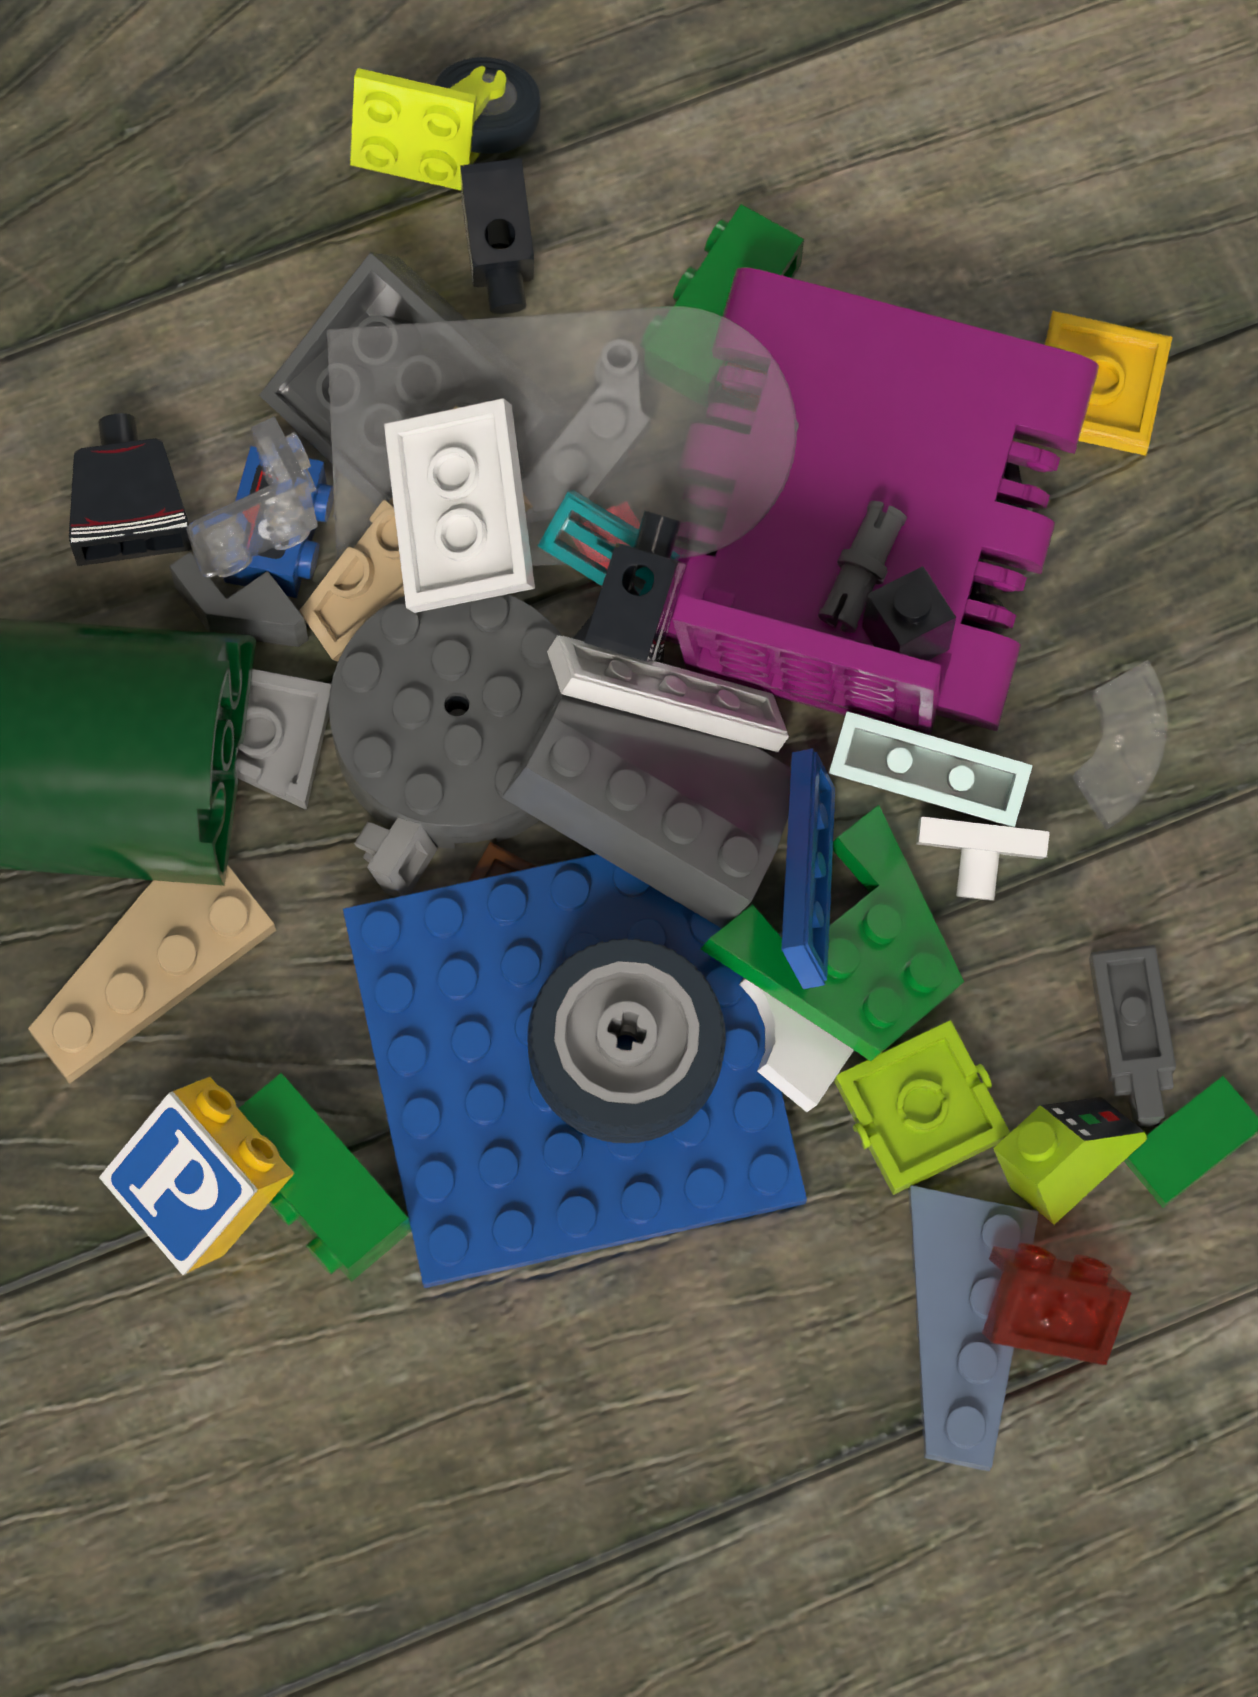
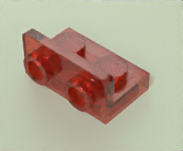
M1019 1243L1016 1250L993 1246L989 1260L1003 1273L982 1334L994 1344L1107 1365L1132 1294L1111 1275L1113 1268L1101 1260L1085 1255H1075L1073 1262L1056 1259L1052 1252L1028 1243Z

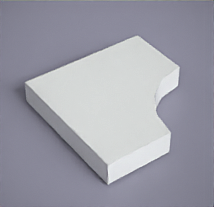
M743 978L739 985L756 1003L765 1025V1053L757 1072L803 1110L808 1112L819 1103L854 1050Z

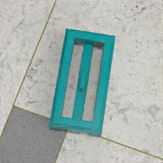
M571 490L567 492L538 547L602 586L607 568L564 543L558 537L563 530L610 560L616 545L571 518L572 512L578 513L631 547H634L638 529L578 492ZM673 551L671 559L678 560L680 555ZM642 567L637 570L635 575L646 581L642 590L634 586L640 596L647 594L654 582L652 571L647 567Z

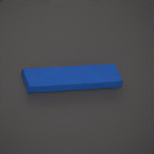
M813 748L792 752L781 948L803 989L824 986L825 980H827L835 787L818 753Z

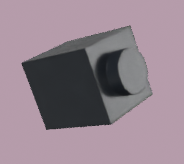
M924 566L867 594L862 628L874 647L928 661L950 649L956 616Z

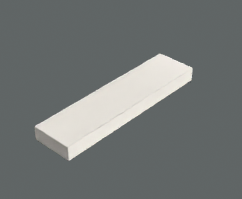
M557 635L547 651L560 692L563 695L779 752L789 737L775 698L771 693L656 661L646 662L566 636Z

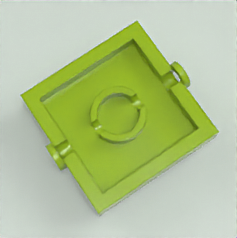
M951 1020L879 1054L872 1061L866 1060L839 1073L834 1079L856 1123L853 1125V1130L858 1132L863 1149L869 1148L893 1195L909 1188L910 1185L913 1186L996 1146L1010 1133L988 1089L992 1088V1083L987 1071L982 1064L974 1065ZM977 1073L980 1074L983 1083H981V1081H980V1079H979Z

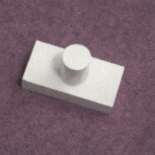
M921 817L918 821L916 844L961 850L956 896L994 901L999 855L1044 859L1047 857L1050 832Z

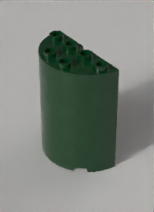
M0 618V869L225 886L238 787L236 761L239 746L244 741L256 647L255 638L250 635Z

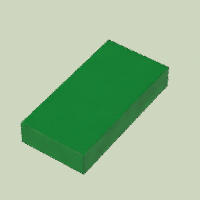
M1222 1076L1146 1135L1147 1140L1127 1157L1124 1162L1161 1207L1164 1208L1258 1134V1116L1227 1079Z

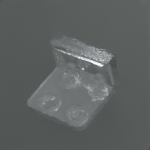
M275 416L251 427L262 473L269 486L191 522L186 528L197 566L205 578L215 575L219 577L234 575L249 566L252 562V557L274 547L277 550L294 547L308 537L310 530L318 527L311 493L316 491V487L308 471V468L311 467L310 461L297 434L294 432L284 436Z

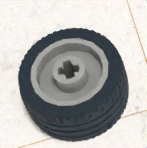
M628 938L612 939L608 942L602 941L590 945L584 950H579L567 958L556 968L541 987L534 1001L528 1023V1058L533 1079L540 1094L555 1114L568 1125L592 1138L612 1143L627 1144L650 1141L684 1125L696 1115L712 1094L721 1072L725 1053L726 1034L723 1013L713 989L702 973L685 957L677 954L676 951L663 945H657L651 941L640 939L628 940ZM622 1035H629L637 1043L633 1041L632 1050L630 1051L617 1048V1038Z

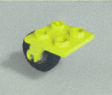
M475 57L458 61L447 67L439 75L435 85L357 68L354 76L350 165L461 190L460 165L473 164L480 153L494 154L513 150L531 138L540 118L541 99L538 86L530 74L521 67L506 60L491 57Z

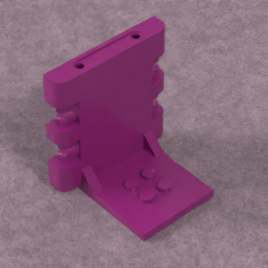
M737 268L713 347V355L716 359L768 372V375L731 366L721 367L717 381H720L729 389L761 396L757 412H753L727 403L710 404L706 418H709L711 421L751 433V435L707 424H692L678 468L679 477L733 491L734 494L701 486H686L683 500L699 509L727 514L723 532L705 528L692 522L681 523L677 540L717 553L713 557L674 546L673 551L680 555L678 561L685 562L686 569L665 641L680 645L688 671L773 694L774 697L845 716L846 712H851L930 736L936 715L997 732L1021 644L1006 636L962 624L963 619L993 627L1013 629L1016 618L1015 614L999 605L969 599L974 581L1007 592L1024 590L1027 577L1010 569L981 562V558L1042 574L1055 522L1039 513L997 502V499L1020 506L1046 509L1050 495L1037 486L1003 479L1006 466L1009 462L1038 472L1057 471L1060 457L1056 454L1016 442L1014 438L1075 454L1099 365L1085 356L759 269ZM870 501L883 502L882 512L887 513L890 505L900 510L907 517L884 564L887 567L888 573L883 584H875L872 591L924 566L956 616L950 649L928 661L874 647L862 628L865 608L857 623L858 627L855 633L841 631L843 623L838 621L836 628L824 623L818 617L820 609L824 607L841 570L837 565L842 550L851 548L868 511L867 507Z

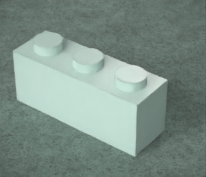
M846 712L828 774L1015 827L1033 765Z

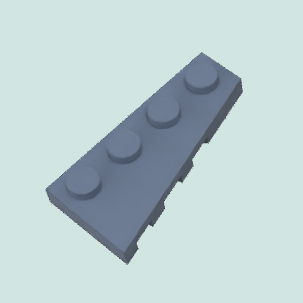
M910 1185L908 1193L912 1225V1260L915 1275L916 1327L919 1342V1377L924 1458L990 1471L993 1464L1039 1212Z

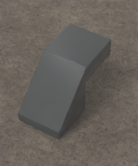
M190 552L169 566L176 590L208 632L250 635L258 642L299 647L308 641L305 619L268 571L226 599Z

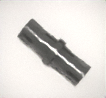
M880 501L869 502L868 511L851 548L842 550L837 561V565L841 570L824 607L820 609L818 617L831 627L836 628L838 621L842 622L841 631L855 633L858 627L857 623L866 605L867 594L872 592L875 584H883L888 573L887 567L884 564L901 527L904 526L907 520L904 513L890 505L887 513L882 512L884 503Z

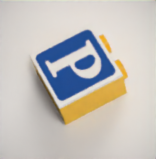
M209 1076L168 1093L99 1178L180 1273L184 1275L224 1256L294 1175V1172L279 1156L276 1146L268 1138L261 1135L237 1108L231 1094L218 1086Z

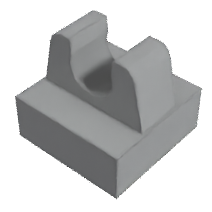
M401 818L396 819L390 830L367 822L354 843L356 847L366 851L363 858L369 862L367 868L384 893L393 897L411 894L438 850L421 824L409 822Z

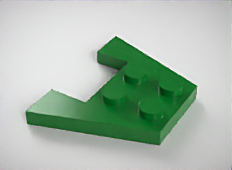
M879 805L833 841L834 853L869 891V894L829 926L828 972L824 986L808 989L802 988L781 949L782 937L753 904L709 938L700 948L870 1061L875 1059L964 983Z

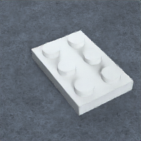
M503 398L384 424L406 608L416 613L535 589L512 404Z

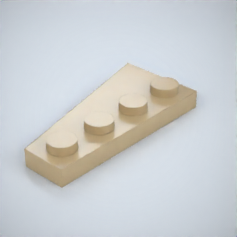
M228 865L225 886L153 880L28 1029L70 1084L276 931L275 924Z

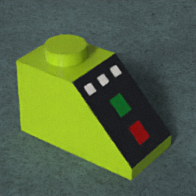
M1102 1097L1040 1105L993 1149L1010 1188L1055 1225L1147 1140V1136L1142 1129Z

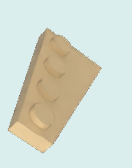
M523 493L526 513L533 505ZM393 497L390 501L384 499L369 518L372 524L354 548L347 547L299 610L332 660L339 661L346 645L366 620L392 601L405 596Z

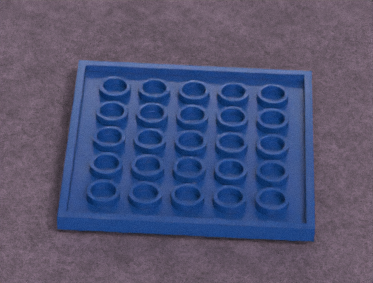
M598 854L343 908L424 1288L806 1204L807 1197L782 1092L757 1072L765 1053V1025L757 1005L739 985L743 980L742 976L700 949L709 938L722 929ZM628 938V940L640 939L651 941L657 945H663L676 951L677 954L682 955L692 963L705 977L719 1001L726 1034L725 1053L718 1081L712 1094L696 1115L684 1125L662 1137L650 1141L627 1144L612 1143L592 1138L577 1131L555 1114L540 1094L534 1082L529 1064L527 1040L528 1023L534 1001L541 987L556 968L567 958L590 945ZM622 1035L617 1038V1048L630 1051L632 1050L633 1041L636 1043L637 1041L632 1036Z

